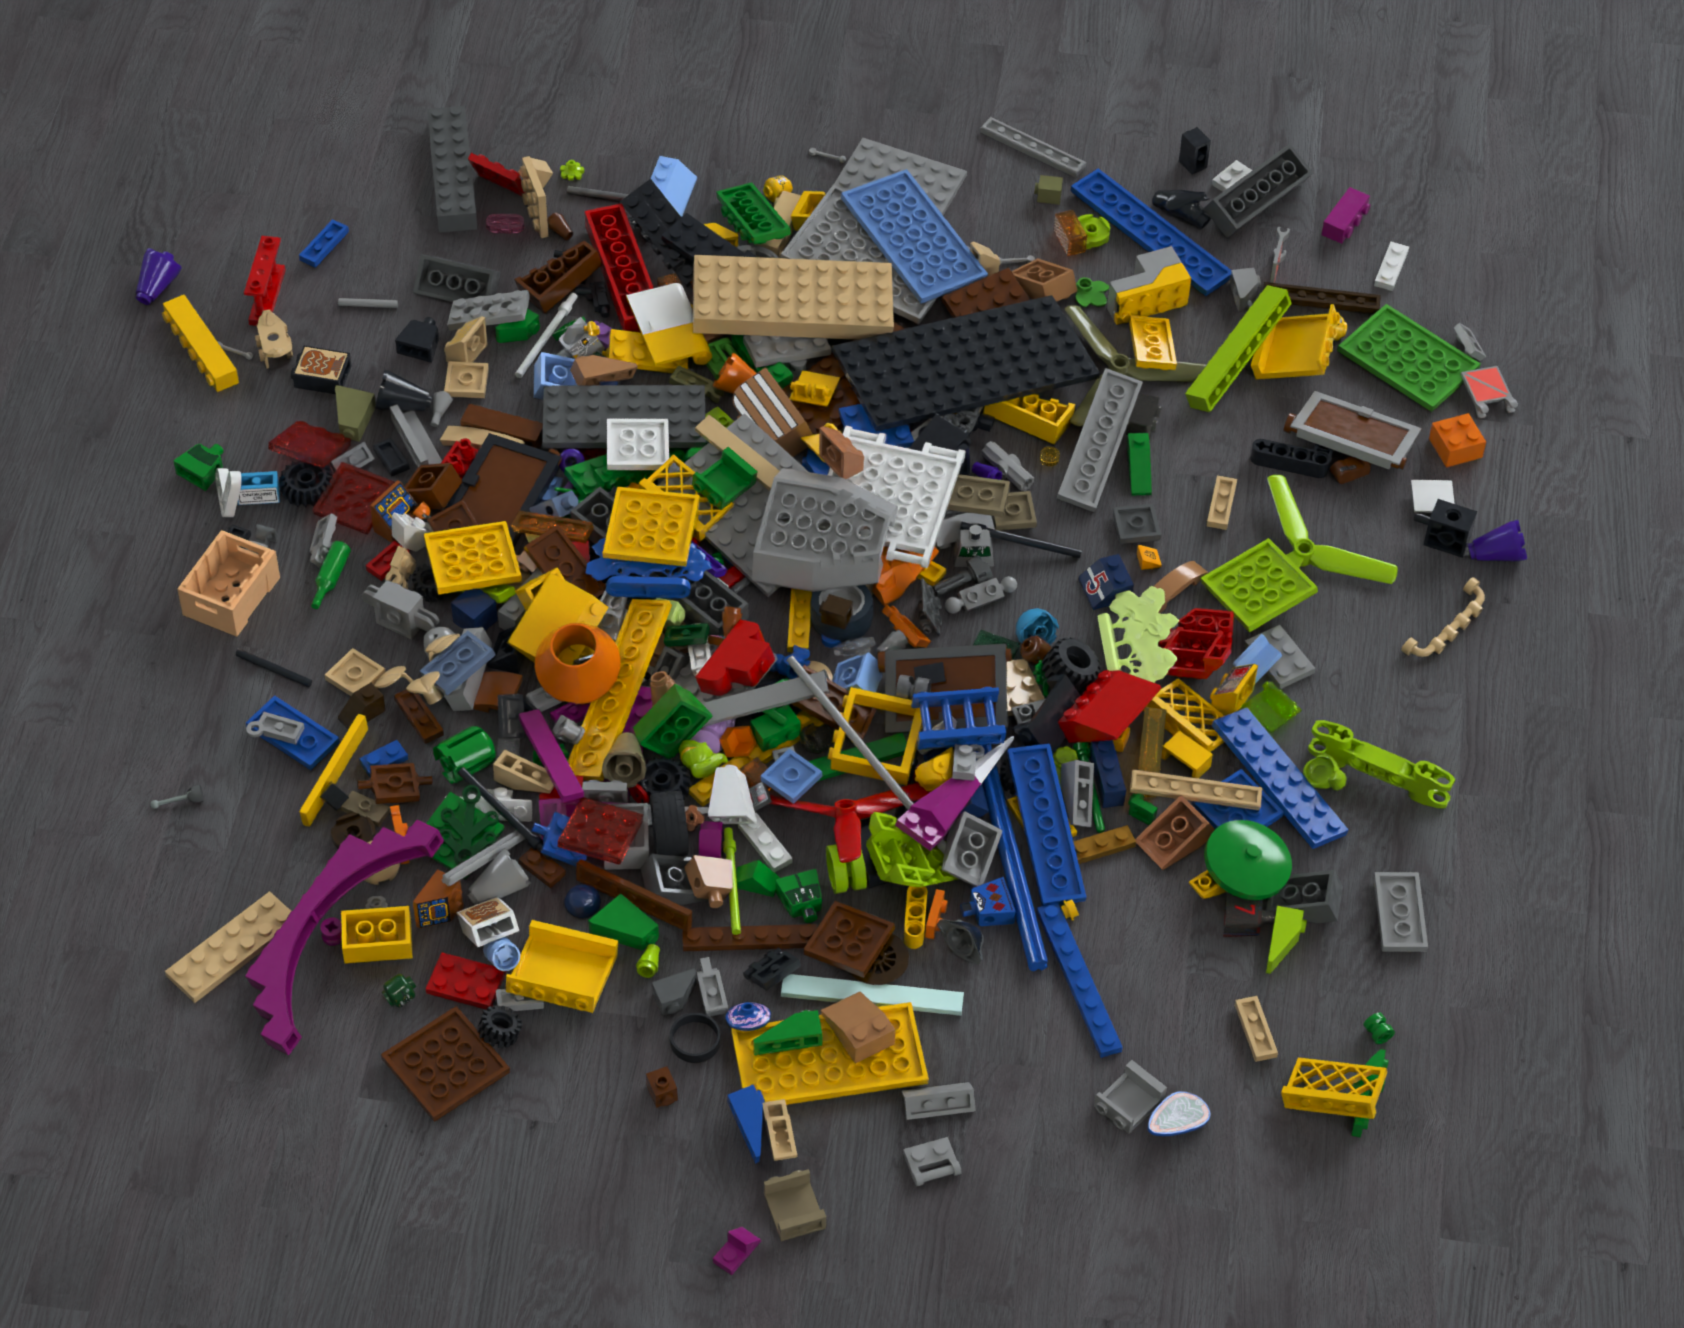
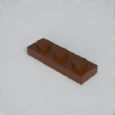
M406 689L394 695L395 702L425 744L444 736L443 728L418 693H412Z

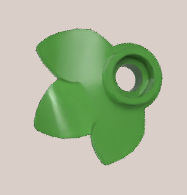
M1086 277L1078 280L1076 283V301L1080 306L1087 307L1090 303L1097 307L1106 305L1107 300L1104 292L1109 290V285L1102 281H1092Z

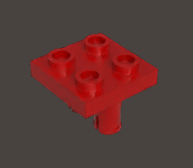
M463 438L460 442L456 441L440 464L451 463L462 480L479 450L471 446L469 439Z

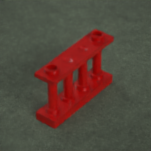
M261 236L244 290V295L254 297V303L248 319L249 325L257 326L259 317L264 310H270L272 313L274 311L286 271L285 265L276 264L275 260L281 243L280 237Z

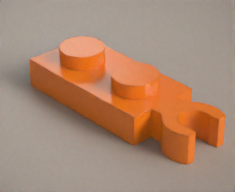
M885 605L882 612L890 618L889 620L894 624L893 628L896 631L900 630L908 638V643L913 647L927 648L931 641L905 615H901L896 607Z
M399 805L390 806L394 832L405 836L408 826L407 823H402ZM409 860L401 862V864L410 863Z

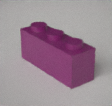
M1349 187L1324 220L1321 235L1341 244L1346 238H1350L1354 227L1359 226L1362 216L1367 215L1370 210V195Z

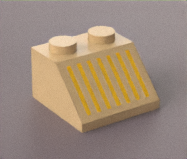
M481 316L468 321L461 329L457 330L454 338L445 345L446 362H474L487 346L485 317Z

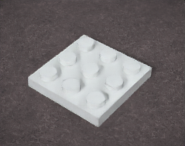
M607 419V470H657L669 459L668 419Z

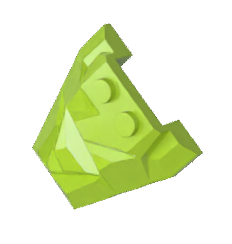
M874 812L871 815L869 829L872 835L867 840L866 847L881 880L917 888L959 880V878L942 870L944 854L937 845L929 851L895 826L896 817Z

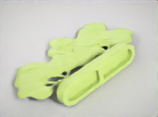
M1151 586L1142 593L1141 597L1136 596L1130 590L1117 593L1115 595L1116 599L1112 601L1109 608L1118 614V621L1113 624L1108 613L1098 615L1107 670L1122 671L1121 667L1125 665L1131 670L1129 674L1155 683L1156 680L1164 678L1169 668L1177 660V657L1170 650L1159 647L1158 642L1168 637L1170 629L1175 627L1179 619L1171 613H1158L1165 603V591L1161 588L1157 589ZM1124 617H1128V620L1122 622ZM1114 628H1125L1123 640L1116 642ZM1129 644L1132 649L1130 656L1126 659H1119L1117 647ZM1135 653L1136 657L1131 658V656ZM1138 660L1142 664L1140 667L1133 666V662L1130 663V661ZM1133 669H1138L1139 672L1134 673Z

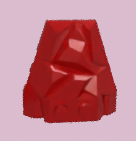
M1194 608L1179 619L1178 626L1173 630L1172 628L1170 629L1168 637L1158 642L1159 647L1170 650L1177 657L1176 662L1169 668L1166 675L1207 679L1213 671L1218 670L1231 654L1234 611Z

